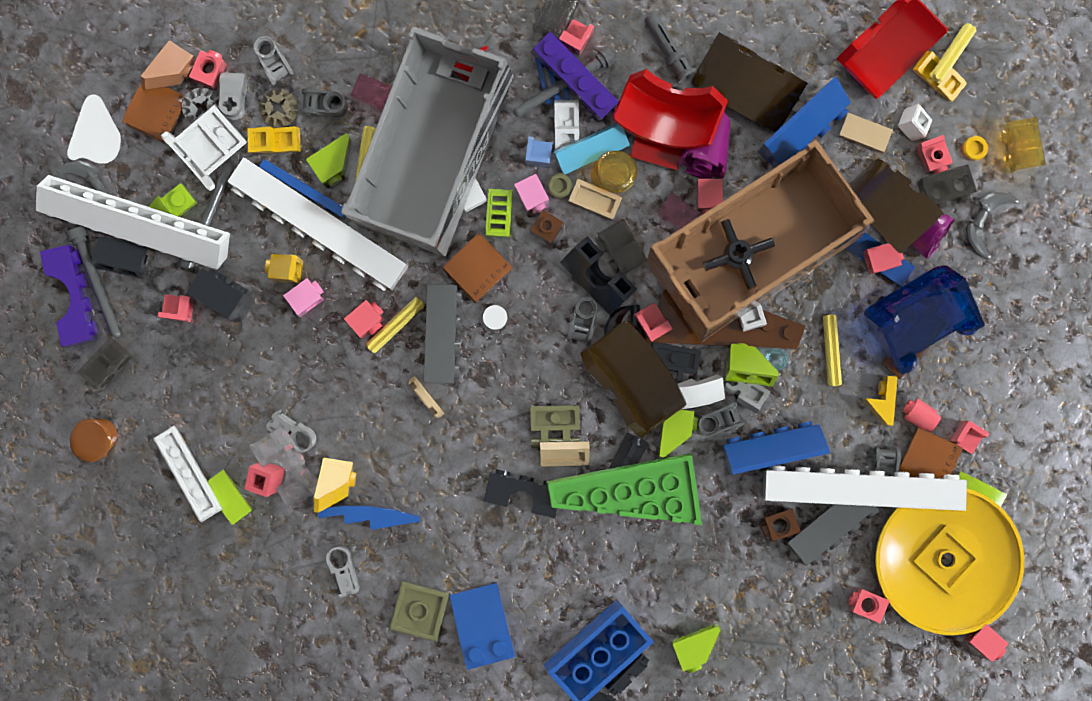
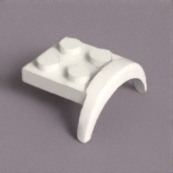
M215 104L178 136L175 137L169 132L161 135L162 139L187 164L209 191L215 188V184L209 174L247 143Z

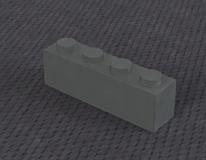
M427 284L424 383L455 384V379H459L460 364H455V355H460V340H456V330H461V316H457V306H462V291H458L457 285Z
M829 504L800 528L801 532L792 535L785 543L804 565L811 564L813 566L823 558L822 553L828 548L833 550L842 542L840 539L847 532L852 534L861 526L860 521L865 517L870 519L880 511L879 506Z

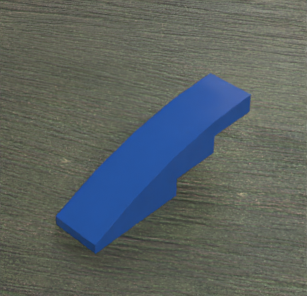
M377 506L328 507L318 513L319 518L344 515L345 524L369 520L371 530L421 521V516Z

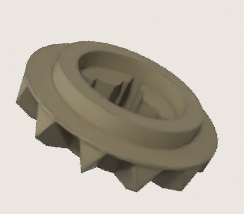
M272 89L263 95L259 103V113L268 125L277 128L285 127L296 118L298 104L294 96L288 91ZM273 101L277 104L284 103L282 108L286 114L284 115L279 111L273 113L274 107L271 102Z

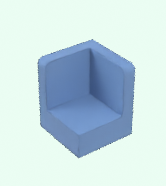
M528 136L526 165L550 168L552 142L533 140V137Z

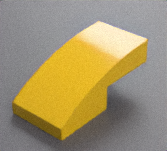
M926 51L912 70L935 91L953 102L967 82L953 68H951L945 79L940 83L932 80L930 74L940 59L932 51Z
M297 126L247 128L248 153L301 152L300 128Z

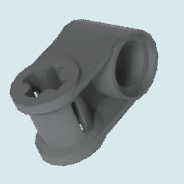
M311 88L302 89L304 100L303 109H300L301 115L310 117H342L346 114L348 103L339 92ZM333 100H341V106L338 109H330V104Z
M583 297L577 301L573 318L570 322L567 336L568 341L575 339L591 345L597 312L596 302L592 298ZM584 301L590 302L593 306V311L589 315H583L579 311V305ZM575 330L583 331L587 334L575 332Z
M737 402L700 416L698 418L697 432L702 436H712L745 425L744 421H741L736 408ZM706 418L712 420L714 424L710 432H706L702 427V422Z
M875 446L872 455V471H884L885 476L894 477V472H899L901 450L899 448L886 450Z

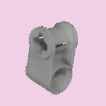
M262 36L255 41L254 52L263 65L262 68L273 86L277 80L288 74H294L284 55L280 53L271 38ZM265 44L272 46L271 52L267 55L260 54V49Z
M221 72L219 108L228 120L237 121L244 115L248 84L246 73ZM232 104H235L236 107H232V110H231V111H229V110L227 109V108H231Z

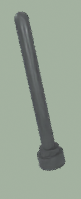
M606 46L598 51L594 60L584 66L591 73L599 67L609 68L617 61L611 49ZM562 80L558 81L516 107L514 115L517 117L522 116L568 86Z
M226 163L223 166L200 224L210 225L232 173L233 165L231 163ZM180 258L177 267L195 274L198 264Z
M85 227L73 228L66 232L68 241L72 242L73 246H76L111 336L118 338L121 334L95 266L91 262L92 259L85 243L88 236Z

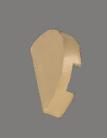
M416 376L408 380L409 385L435 418H440L445 414Z

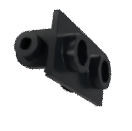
M627 432L609 469L639 463L649 443Z
M641 653L607 683L605 687L614 696L618 693L621 694L632 682L627 675L631 673L636 678L648 667L647 663L650 660Z

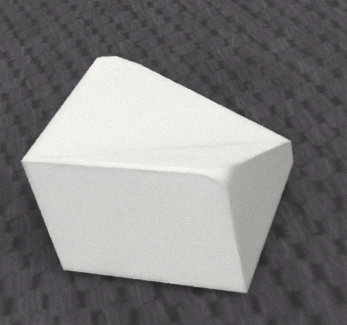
M917 104L904 110L898 127L911 141L926 137L932 119Z

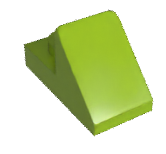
M180 183L162 198L160 196L155 197L149 207L180 217L196 205L197 202L184 185Z

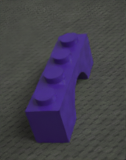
M551 32L530 52L547 70L554 73L572 90L581 105L597 121H600L619 102Z
M64 245L39 251L45 275L61 280L66 285L70 294L69 309L65 316L56 322L61 346L70 348L96 341L95 335L98 334L95 321L91 320L89 311H92V304L90 298L86 297L84 288L87 287V282L84 274L80 273L79 264H81V258L78 250H75L73 246Z

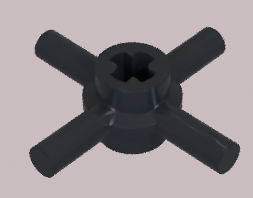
M726 219L721 222L729 244L724 250V255L702 262L704 270L709 271L728 264L730 267L740 270L748 290L754 289L757 285L749 265L753 260L754 254L775 247L772 238H768L750 245L746 241L738 240L730 219ZM735 251H738L739 254L743 253V257L734 256Z

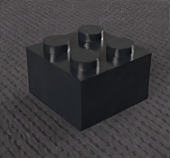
M201 268L186 294L237 323L252 299L246 295L248 290L234 281L228 284L225 282L228 277L212 268L209 271Z

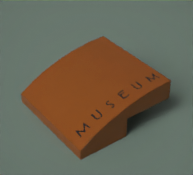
M140 84L125 112L122 124L166 144L161 135L165 132L172 134L177 127V120L182 113V101L185 95L168 87L144 89Z
M479 233L442 267V270L474 303H477L513 267Z
M918 427L913 434L907 451L904 452L901 458L899 472L909 473V478H919V473L934 474V479H944V475L952 474L963 447Z

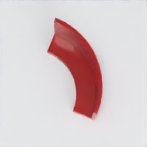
M896 0L878 18L879 24L875 21L836 58L875 99L881 97L926 51L933 47L948 32V28L921 0Z
M648 69L629 76L612 116L614 122L633 135L661 146L694 149L708 147L712 144L728 100L717 89L710 86L706 88H685L684 91L672 88L673 84L658 78Z

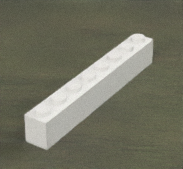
M246 158L241 160L227 181L233 186L231 191L242 198L246 194L253 199L252 205L261 211L267 208L273 212L271 217L281 224L287 221L293 225L291 229L293 232L303 238L305 235H308L314 239L312 244L322 251L328 248L334 252L332 255L334 259L342 264H345L346 261L354 266L352 270L363 278L366 274L375 279L373 284L383 291L386 288L392 291L408 268L407 264Z
M50 175L37 185L36 211L47 216L57 217L71 224L88 227L93 231H100L118 239H125L140 246L153 248L161 253H168L186 261L202 264L208 268L218 269L227 258L230 237L228 232Z
M770 466V471H764L763 501L966 510L967 480H959V475H944V479H934V474L919 473V478H909V473L894 472V477L885 476L884 471H870L869 475H860V470H845V474H835V469L820 468V473H810V468L795 467V472L785 471L784 466Z

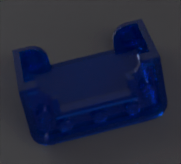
M946 265L937 266L870 305L864 311L867 322L896 371L901 375L915 369L919 361L916 354L956 331L961 335L970 336L985 326L966 278Z

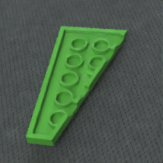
M690 453L546 481L552 508L577 511L587 510L602 514L612 513L619 516L652 520L661 519L677 523L686 522L702 525L693 458Z

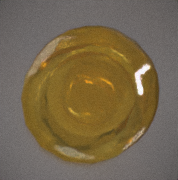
M608 151L604 153L591 170L593 184L612 193H619L629 189L637 178L635 161L622 151Z

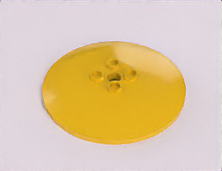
M966 489V510L897 507L886 520L876 545V574L881 590L886 599L889 600V604L906 621L935 634H966L982 629L985 624L989 625L994 622L1012 604L1019 591L1024 574V549L1021 537L1012 519L992 499L970 489ZM951 553L953 563L947 567L943 566L941 563L942 555Z

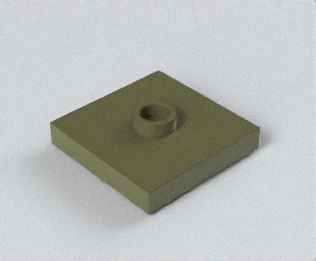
M402 581L389 629L437 642L450 593Z

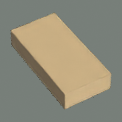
M847 113L838 137L883 154L893 130Z
M577 179L568 202L613 221L622 197Z
M589 442L540 443L541 467L589 465Z

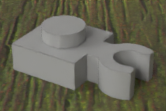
M734 382L736 386H732L726 383L724 391L732 395L737 394L736 402L756 414L770 394L769 390L760 385Z

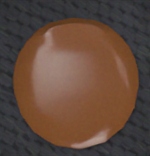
M84 419L78 422L71 431L70 447L74 455L80 460L86 462L98 461L105 457L114 446L117 439V430L108 420Z

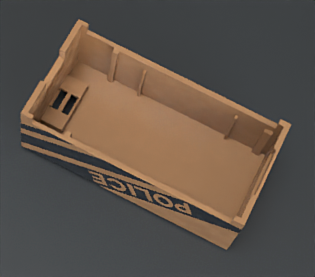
M814 140L798 154L668 238L652 245L646 264L663 289L669 292L682 311L684 319L702 343L859 240L873 223L874 219L818 141ZM726 219H730L738 240L746 241L750 245L768 238H772L775 247L754 254L753 260L749 265L757 285L754 289L748 290L740 270L734 269L728 264L709 271L704 270L702 262L724 255V250L729 244L721 222ZM735 251L734 256L743 257V253L739 254L738 251ZM684 282H686V283L688 284V286L691 288V290H692L693 293L695 294V296H696L695 299H694V297L691 295V293L689 292V290L687 289V287L684 285Z

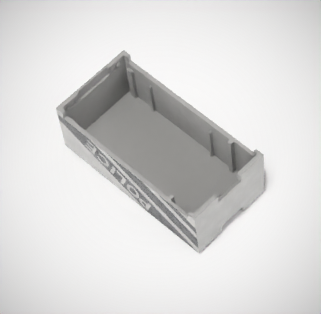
M412 27L409 34L411 39L348 203H344L341 213L356 225L446 256L514 76L505 58L476 48L472 50L446 41L444 37ZM459 62L473 67L472 73L454 67L455 63ZM452 71L469 76V81L465 82L451 77Z

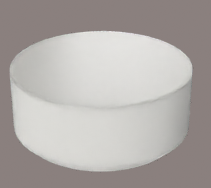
M498 305L488 307L483 314L484 324L492 330L503 328L507 322L506 311Z

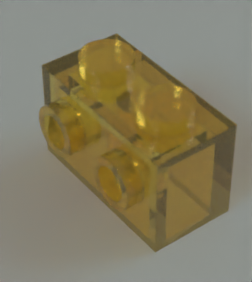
M1037 117L1007 122L1002 126L1000 138L1002 144L1006 146L1005 164L1007 168H1010L1011 173L1039 169L1046 165Z

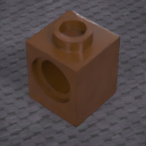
M542 210L530 229V234L551 246L562 229L564 222Z
M787 508L762 517L764 523L760 524L764 537H769L770 541H776L801 532L793 508ZM778 518H781L785 523V527L781 532H776L773 529V523Z

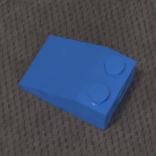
M497 583L449 595L467 670L515 657V650Z

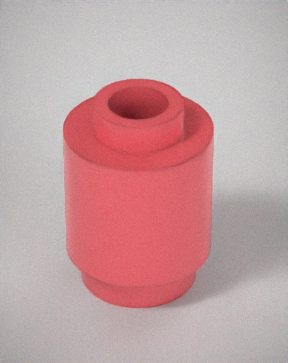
M918 398L914 401L910 399L903 408L905 413L904 419L928 432H932L941 419V416L937 414L935 409Z

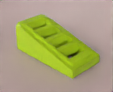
M488 189L485 237L510 239L513 190ZM493 196L507 197V201H493ZM492 205L507 206L506 211L492 210ZM492 215H504L506 220L492 219ZM491 224L505 225V229L491 228Z

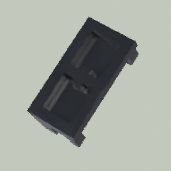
M99 236L91 262L96 269L143 279L149 255L146 254L147 247Z

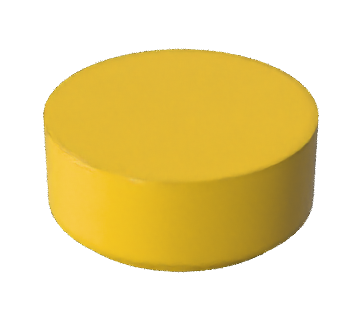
M979 136L968 138L962 146L964 157L970 161H978L985 157L988 152L987 142Z

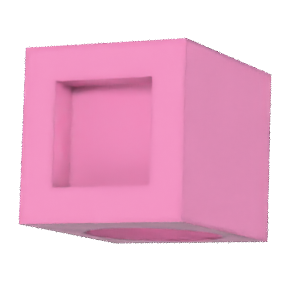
M537 174L514 184V188L527 214L532 211L534 214H537L547 208L546 204L549 203V198Z
M306 278L283 296L296 314L302 317L324 300L321 296L324 291L316 281L311 283Z

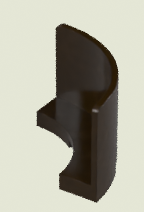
M721 32L717 34L691 80V83L697 88L713 86L728 100L726 106L774 132H777L783 126L808 84L792 72L771 61H767L756 52Z
M876 159L849 186L874 219L871 226L898 253H903L944 213L923 191L918 193L915 189H912L909 186L911 180L899 170L894 172L887 162Z
M628 321L622 322L580 353L586 370L595 377L605 390L610 388L617 399L614 403L619 409L626 426L639 437L646 435L687 404L678 384L662 359L640 332Z

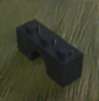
M587 236L560 263L600 306L611 315L637 288L622 272L615 277H608L602 273L598 262L604 253Z
M496 469L495 473L490 472L483 502L508 507L510 496L514 492L522 490L532 496L533 507L531 513L551 518L556 517L558 508H552L550 505L546 480L543 481L542 485L534 483L533 477L520 475L519 479L509 477L510 472Z

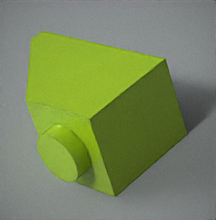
M347 133L306 159L324 187L327 185L332 187L342 180L341 176L346 172L352 143Z
M744 343L730 345L726 354L725 381L774 386L778 378V371L756 347L748 346Z
M680 410L662 423L658 457L667 456L691 437L692 431L696 432L698 417H694V411Z
M717 624L671 641L682 671L688 670V673H692L702 669L701 665L707 662L720 633V628Z

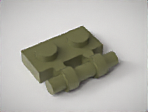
M579 405L530 406L531 431H541V438H531V448H540V443L580 442V437H570V430H580ZM563 430V438H548V431Z

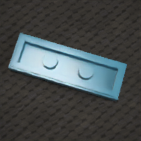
M616 123L555 150L554 154L562 173L567 174L630 146L624 129Z

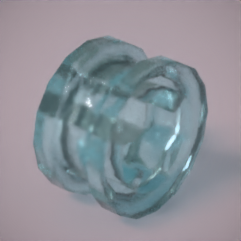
M773 349L766 354L765 358L769 362L773 360L770 358L772 354L775 356L780 354L783 359L780 360L783 361L781 366L778 364L773 365L777 371L786 367L788 356L782 349Z

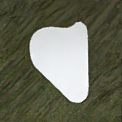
M90 95L82 105L67 155L70 160L86 158L96 163H109L118 155L121 136L102 99L97 95Z

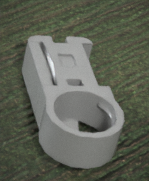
M282 410L274 412L271 417L272 420L266 425V429L290 445L297 452L304 453L315 445L316 434L311 428L302 423L297 424L285 414H281ZM296 435L310 443L309 447L300 446L296 441Z
M343 545L331 547L326 556V563L331 574L334 573L338 589L341 591L338 593V596L345 597L347 594L357 593L360 585L349 549ZM334 550L339 566L333 565L330 561V553ZM340 550H343L347 555L345 565Z

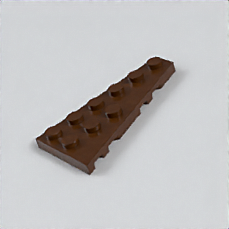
M684 282V285L687 287V289L695 299V294L688 286V284ZM665 289L662 292L657 307L673 329L654 341L648 340L647 337L645 339L648 343L730 346L731 344L744 343L748 346L759 348L798 349L806 326L763 310L767 322L765 326L743 332L739 319H737L701 343L684 319L682 311Z

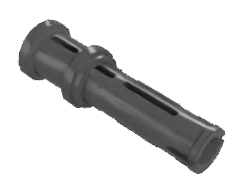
M655 12L646 17L644 22L648 25L666 55V64L671 66L676 74V81L682 83L695 75L697 71L695 68H691L685 58V51L678 49L658 13Z

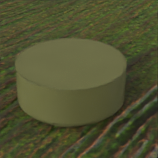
M555 174L548 182V191L554 198H565L572 190V182L565 174Z

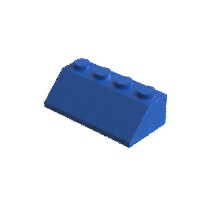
M834 77L763 144L758 153L773 168H776L807 148L808 144L817 135L822 138L831 129L829 124L834 119L839 122L849 112L846 108L851 102L839 80Z
M812 421L798 424L799 429L790 431L788 426L774 429L775 434L765 436L764 431L750 434L751 439L741 441V436L726 439L727 444L721 445L727 474H737L829 454L830 450L820 424L813 425Z
M616 599L543 665L547 673L573 701H588L654 641Z

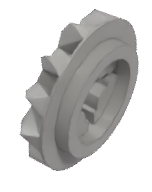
M195 88L185 95L182 101V112L187 121L192 124L205 113L202 111L196 117L198 108L192 103L193 101L202 103L208 98L206 107L209 109L215 104L220 110L219 98L213 91L207 88Z

